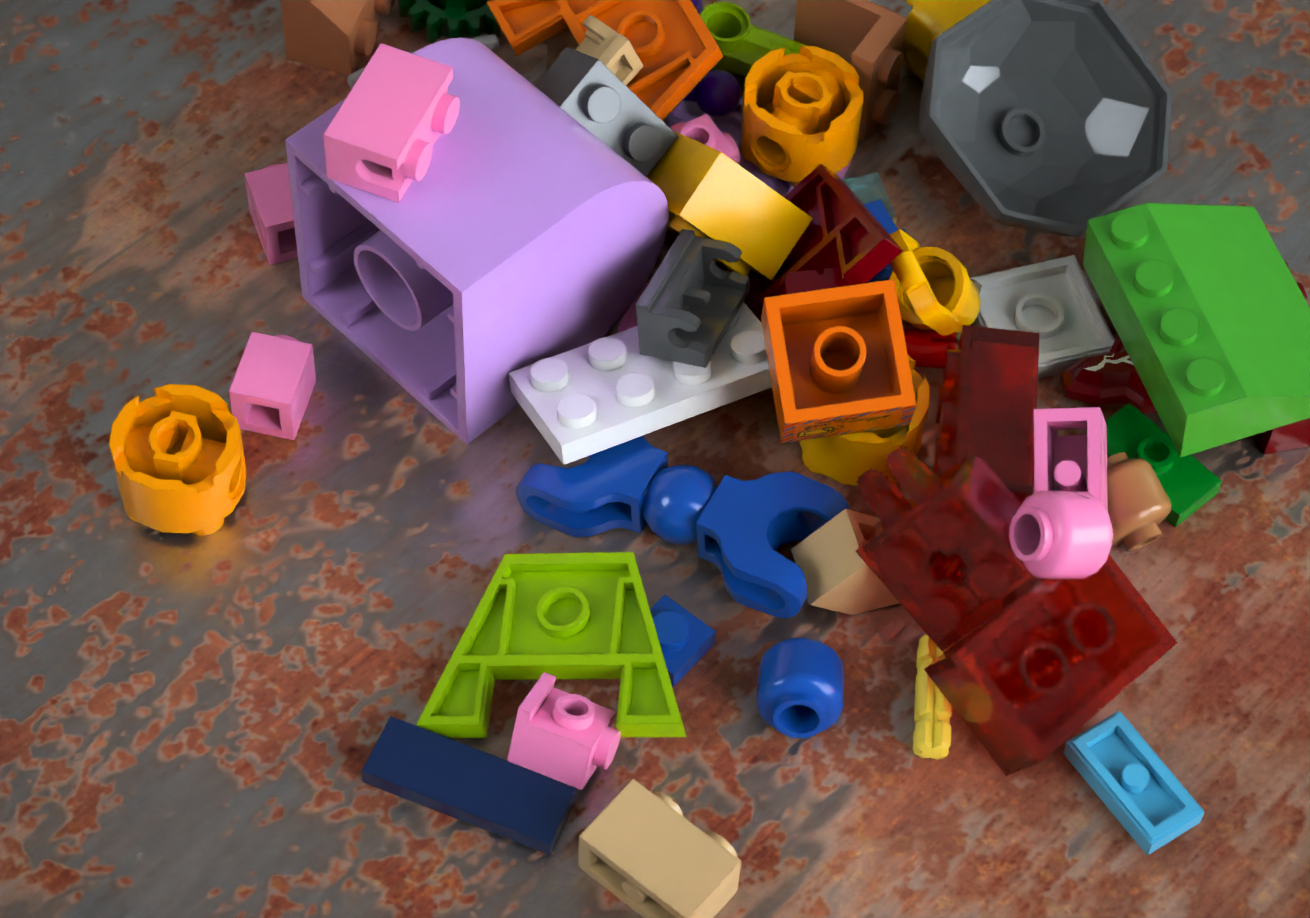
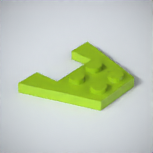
M634 552L505 554L416 723L418 727L447 738H487L495 680H537L545 672L555 676L556 679H621L616 728L621 731V737H687Z

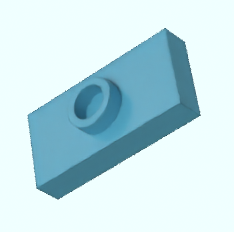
M1120 710L1066 742L1063 754L1147 856L1201 822L1204 810Z

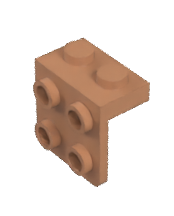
M797 0L793 40L838 54L855 68L860 77L859 87L863 91V107L858 140L864 142L878 123L885 125L890 120L899 100L898 88L901 67L904 61L903 50L908 18L869 0Z

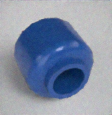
M790 638L774 644L764 653L758 667L756 700L759 714L767 725L789 737L808 738L828 730L838 721L844 707L845 675L843 662L835 650L821 641L809 638Z

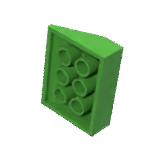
M1143 203L1087 221L1083 266L1180 458L1310 418V307L1254 206Z

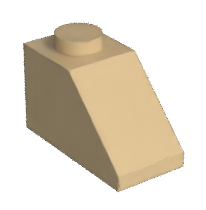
M844 509L791 549L795 563L800 566L805 575L809 605L855 615L938 594L949 587L929 531L849 509Z

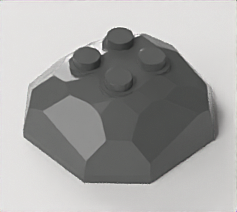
M991 0L931 42L921 97L919 131L931 149L992 220L1003 225L1060 236H1079L1087 230V221L1089 219L1109 214L1167 171L1172 92L1103 0Z

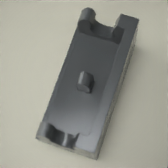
M681 230L636 303L640 355L704 368L707 367L750 292V277L735 271H723L714 263V259L737 262L742 254L738 247L724 241L697 237L692 230Z

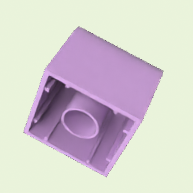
M450 38L427 45L412 53L453 67V79L448 86V94L459 97L460 108L450 133L447 135L440 133L433 145L432 157L426 174L420 181L412 180L399 203L327 178L323 134L345 99L285 139L302 298L465 444H469L520 405L510 392L508 372L603 338L620 320L640 293L658 260L668 229L669 208L663 191L489 48L473 39Z

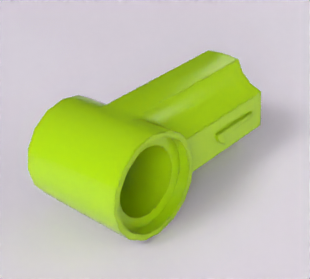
M725 1L714 2L706 6L700 14L723 55V58L711 70H725L733 76L737 73L747 76L753 64L770 51L785 47L784 55L791 53L799 54L800 46H808L752 25L747 12L734 3Z

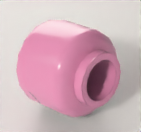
M1038 491L1025 499L1012 518L1009 527V540L1011 549L1022 567L1034 577L1045 579H1083L1097 573L1106 562L1112 546L1113 529L1108 512L1102 502L1092 494L1081 491Z

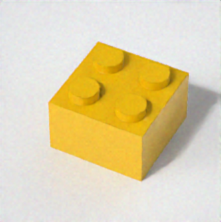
M674 131L679 137L646 176L663 191L667 199L669 208L667 230L674 234H680L682 229L692 230L697 237L731 243L742 251L738 261L726 262L722 259H714L716 264L724 265L731 271L745 276L752 270L772 281L813 218L722 152Z

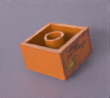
M894 279L764 297L761 323L781 443L910 425L916 408V399Z

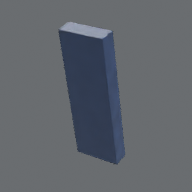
M390 716L361 771L363 783L548 855L551 854L577 799V788L392 716Z

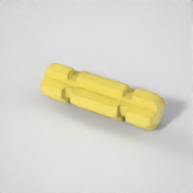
M925 634L919 639L916 667L918 669L915 682L913 751L920 758L943 759L949 754V747L951 745L950 717H952L954 642L946 635Z

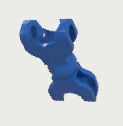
M644 435L589 455L590 459L584 464L571 468L538 463L528 469L515 491L522 509L528 516L573 537L599 535L614 528H624L641 534L648 524L652 533L665 542L679 545L697 542L698 557L718 567L722 572L724 586L736 602L779 618L795 616L802 608L808 594L805 575L800 566L785 558L776 550L781 545L804 540L844 509L850 510L844 496L835 489L791 471L767 474L759 479L749 481L725 475L718 486L713 476L700 467L685 464L668 467L667 452L650 445L644 438Z

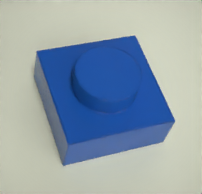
M664 594L650 611L671 684L674 687L712 648L715 643L716 631Z

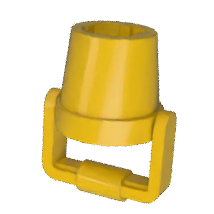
M900 228L890 234L903 250L902 253L890 262L893 272L889 280H895L901 319L917 328L934 330L942 336L954 332L958 333L968 328L975 321L980 311L981 298L978 288L969 278L964 265L953 254L939 247H920L915 239Z

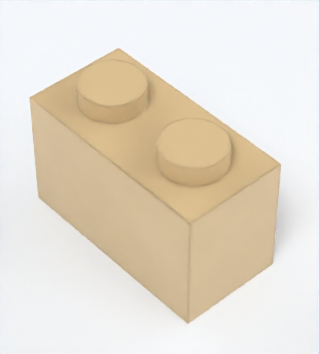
M634 779L579 835L578 867L644 918H714L738 890L741 860L737 858V854L730 843L713 831H706L704 833L683 817L679 806L668 795L658 790L650 792Z

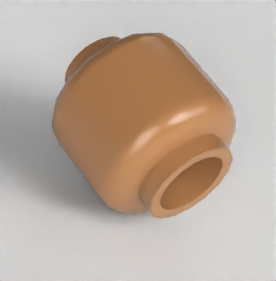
M1125 452L1108 457L1107 495L1108 514L1113 529L1112 546L1124 543L1127 551L1132 552L1152 543L1163 535L1158 524L1167 518L1171 512L1172 504L1148 461L1141 458L1129 459Z

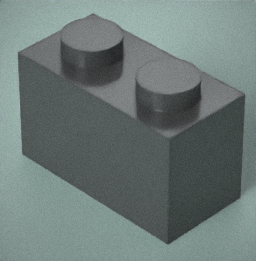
M566 47L535 85L536 88L644 176L651 172L679 137L599 59L572 48Z

